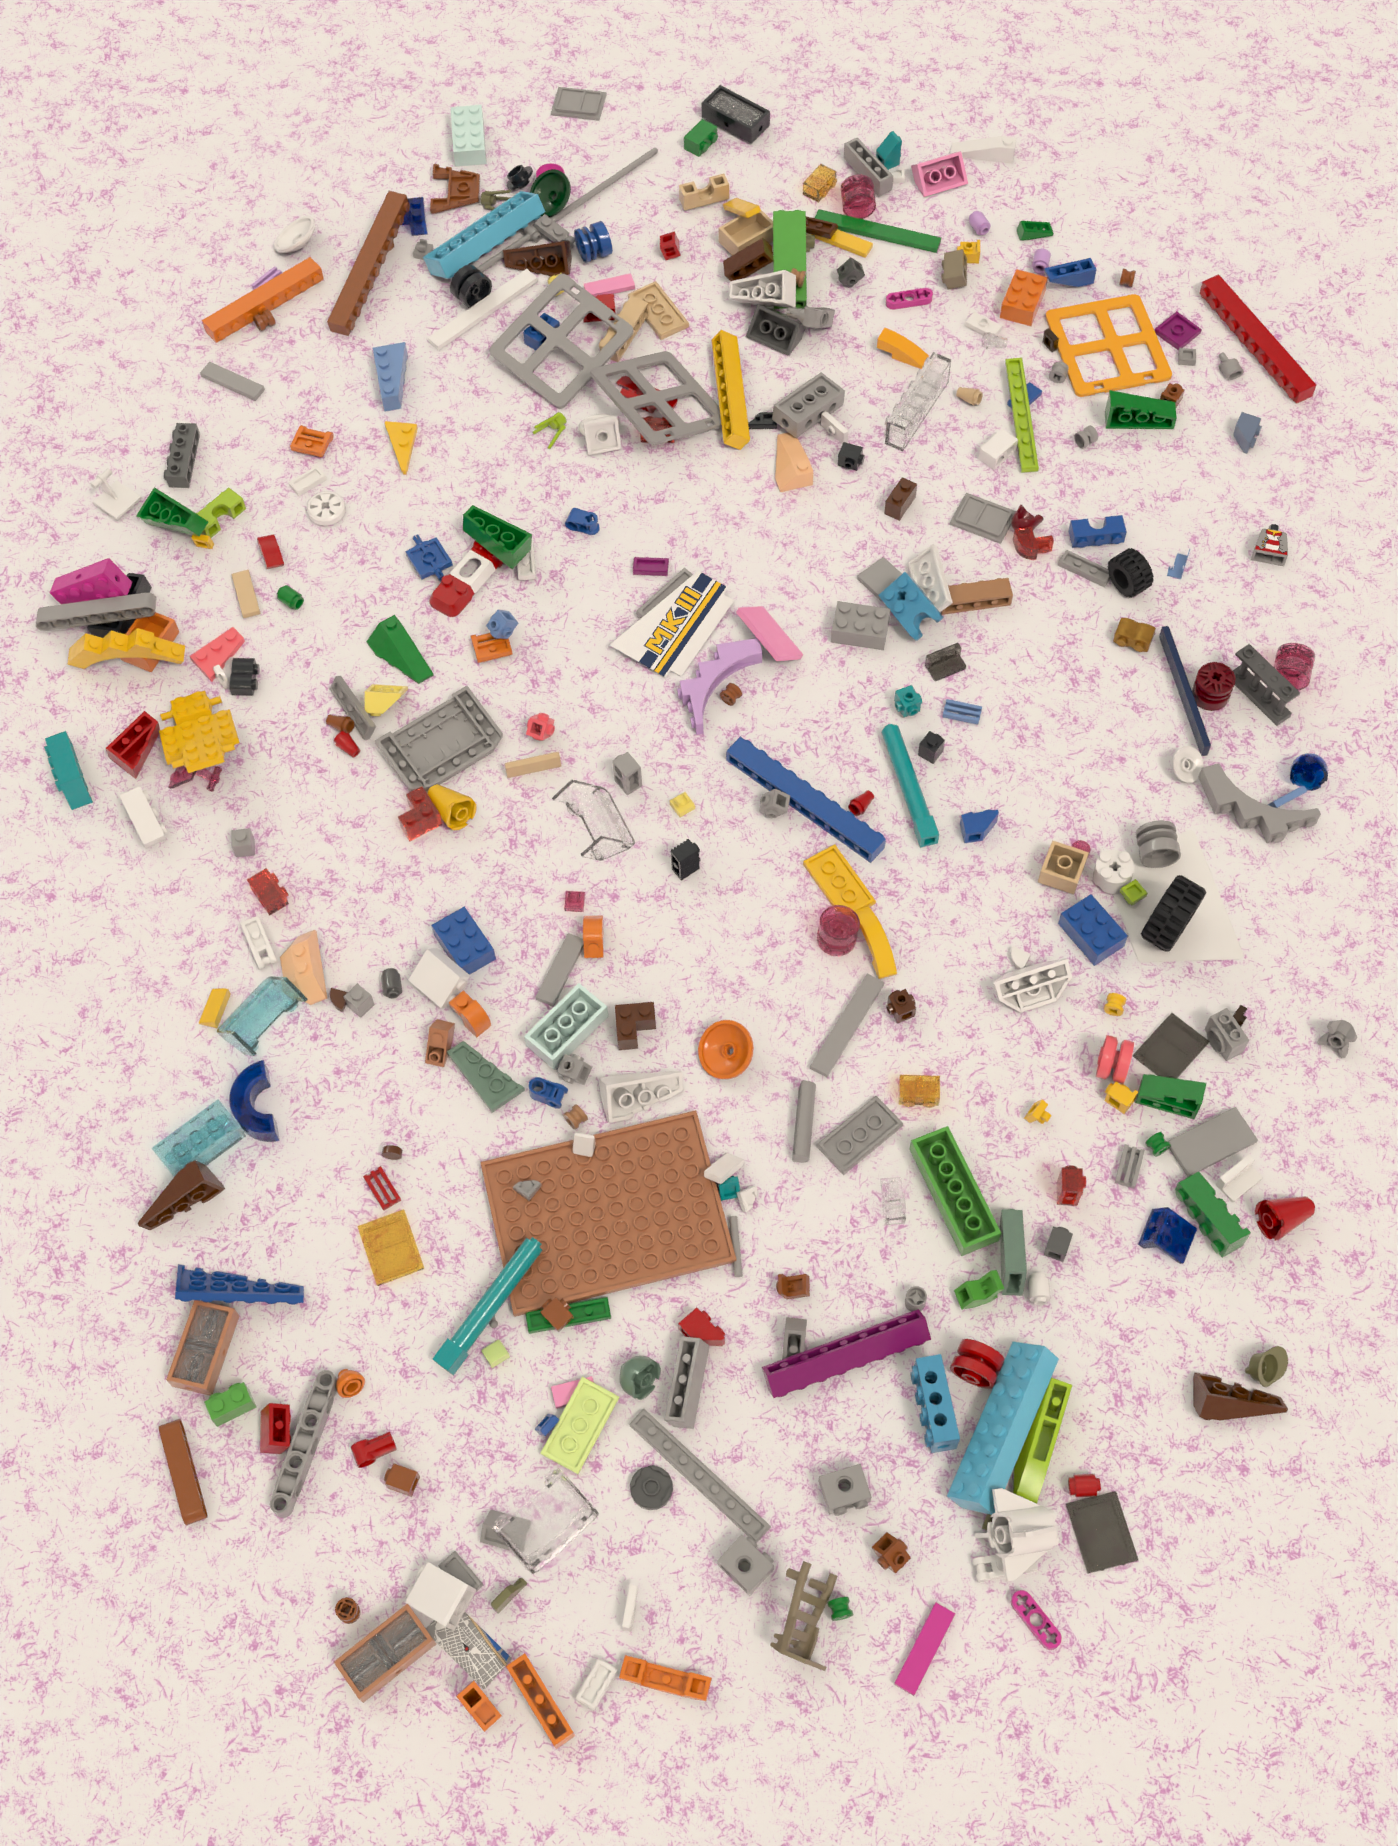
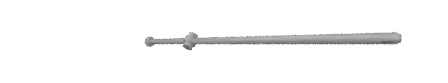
M651 149L571 203L557 215L551 217V219L557 222L657 154L658 149ZM528 225L524 229L526 235L504 250L518 248L529 240L537 243L542 238L541 232L534 226ZM503 250L477 267L481 273L504 258Z

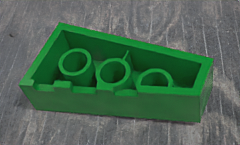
M155 487L136 515V517L151 526L200 536L208 524L207 520Z

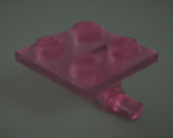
M185 766L177 767L170 777L171 782L168 788L173 789L190 782L197 775L209 780L206 789L213 792L216 784L220 781L219 776L222 768L215 766L213 773L205 768L188 773Z

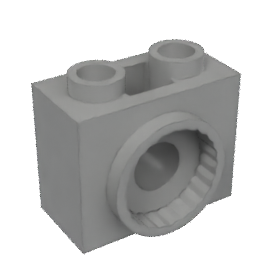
M1228 1008L1210 1016L1204 1030L1207 1033V1038L1212 1048L1217 1053L1222 1054L1226 1061L1242 1054L1249 1039Z
M861 1463L819 1476L818 1482L829 1515L834 1513L835 1516L847 1513V1509L853 1507L862 1509L871 1502L872 1497ZM840 1483H847L850 1489L844 1492L839 1489L838 1485Z
M741 1534L717 1560V1563L750 1596L774 1570V1565L772 1564L774 1560L766 1552L761 1553L757 1550L756 1547L758 1545L749 1536L745 1538ZM741 1562H747L750 1565V1569L742 1572L739 1570L738 1565Z

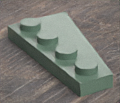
M462 1041L447 1051L448 1056L492 1113L525 1091L522 1085L517 1084L509 1075L500 1071L496 1065L483 1058L479 1052L466 1042Z

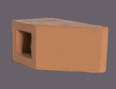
M436 1019L429 1027L426 1064L440 1067L445 1066L448 1058L447 1051L451 1049L455 1023Z

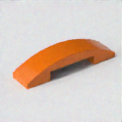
M627 1655L624 1657L619 1679L640 1686L700 1701H707L712 1681L711 1677L648 1663L646 1660Z

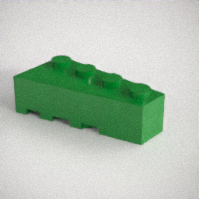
M1109 390L1105 409L1106 429H1174L1177 419L1175 402Z
M474 505L463 514V531L509 568L513 569L531 550V533Z
M1198 1171L1178 1182L1175 1188L1177 1198L1184 1202L1190 1217L1198 1222L1201 1233L1209 1238L1213 1250L1223 1258L1241 1248L1251 1232L1247 1227L1242 1229L1238 1223L1240 1219L1236 1214L1231 1215L1228 1212L1227 1204L1223 1199L1215 1197L1216 1192L1203 1175Z

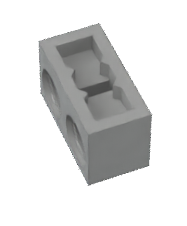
M629 752L618 755L613 760L614 780L626 795H629L642 787L641 767Z

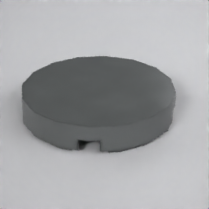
M655 1465L639 1469L633 1475L630 1483L631 1496L634 1502L643 1509L658 1510L669 1502L673 1493V1483L669 1473Z

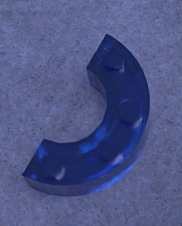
M264 1060L251 1064L237 1076L230 1090L229 1103L238 1125L247 1135L260 1141L276 1142L280 1141L277 1122L273 1114H263L254 1109L257 1096L263 1090L271 1087L268 1068Z

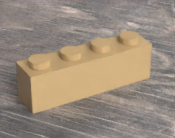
M630 296L628 301L624 303L620 314L617 315L633 327V335L610 360L619 362L650 313L648 302ZM611 327L608 328L604 339L600 340V351L617 333Z

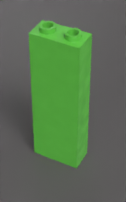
M773 211V272L786 270L791 273L793 268L800 272L802 270L806 271V211ZM806 276L802 288L796 285L797 309H804L807 304ZM774 306V309H788V307Z

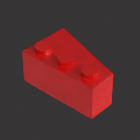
M144 711L106 747L108 757L135 779L160 734L158 721Z

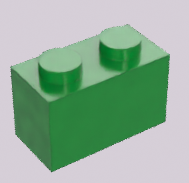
M701 119L684 136V150L700 157L717 141V126Z

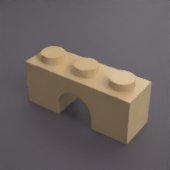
M725 174L709 177V184L703 189H697L694 181L679 185V200L684 211L729 199V183Z

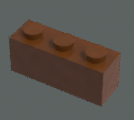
M761 238L723 261L725 277L730 281L744 279L774 262L772 246L764 238Z

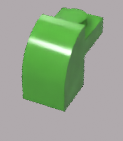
M992 1270L979 1280L966 1281L956 1288L954 1292L961 1309H970L998 1298L997 1294L1005 1288L997 1270Z

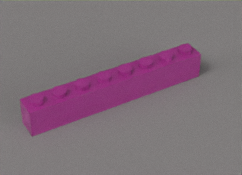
M917 1309L762 1367L772 1397H783L789 1392L805 1389L808 1385L816 1382H824L827 1378L845 1374L848 1370L856 1367H864L872 1361L882 1360L886 1356L901 1353L913 1346H920L926 1341L931 1340L925 1316Z

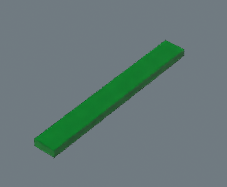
M818 209L815 219L836 223L840 231L937 253L942 239L941 237L821 209Z

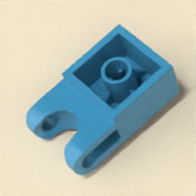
M906 572L878 595L885 605L891 609L890 611L909 635L916 641L923 636L919 629L923 619L932 618L938 623L944 618L915 580Z

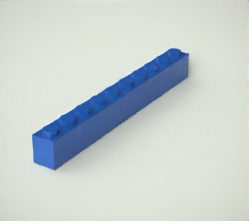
M740 736L726 751V761L768 791L777 789L790 795L789 805L868 862L872 863L885 848L886 839L880 832L871 829L866 822L858 820L852 812L841 808L836 801H831L822 791L814 789L809 782L797 777L792 770H787L778 760H773L765 751L756 748L751 741L745 740Z

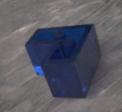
M407 198L410 203V209L406 212L402 225H410L412 236L428 235L424 198Z

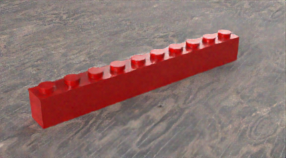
M1218 274L1202 281L1201 297L1208 302L1220 319L1235 333L1240 342L1248 348L1249 352L1263 365L1269 375L1284 389L1289 398L1297 404L1312 397L1316 383L1224 279Z

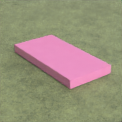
M763 606L738 608L736 611L737 615L776 661L799 660L802 658V652Z

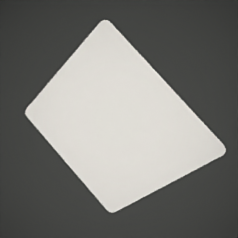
M1187 830L1177 835L1181 857L1170 866L1148 868L1142 865L1139 852L1131 855V859L1134 862V873L1131 882L1136 879L1147 891V897L1131 906L1126 902L1121 893L1113 895L1138 961L1236 960L1243 957L1242 949L1194 831ZM1177 875H1183L1203 887L1207 893L1171 951L1165 952L1143 939L1141 932Z

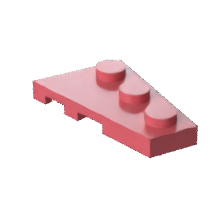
M232 627L193 653L190 659L213 682L216 678L213 667L219 664L223 669L226 661L234 656L245 640Z

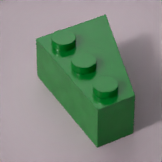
M1143 1074L1135 1103L1195 1119L1202 1105L1207 1083Z

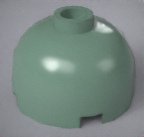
M634 1356L625 1362L620 1369V1385L623 1391L634 1399L642 1400L646 1398L656 1387L652 1385L655 1378L658 1380L660 1378L661 1368L659 1363L647 1356Z

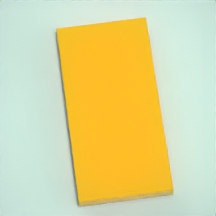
M835 844L803 861L804 867L843 922L852 917L851 911L871 907L876 904L874 897Z

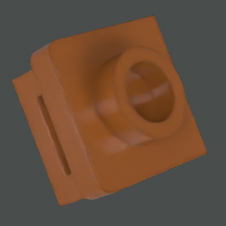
M778 1274V1281L776 1283L778 1294L787 1300L810 1296L809 1275L801 1274L787 1277L784 1274Z

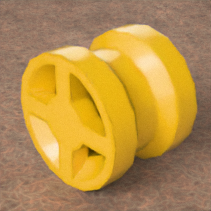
M1109 993L1104 1011L1112 1016H1121L1127 999L1121 994Z

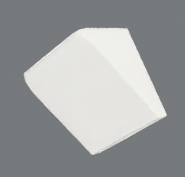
M576 1132L574 1134L573 1153L592 1157L596 1145L595 1136Z

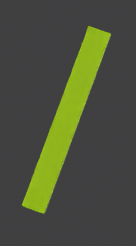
M1022 357L1005 359L1015 434L1018 439L1017 447L1021 473L1036 472L1039 470L1023 359Z

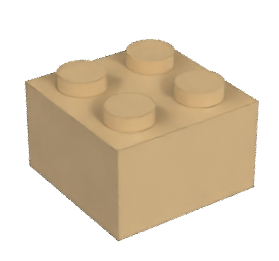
M1052 840L1040 871L1038 882L1075 894L1089 852Z

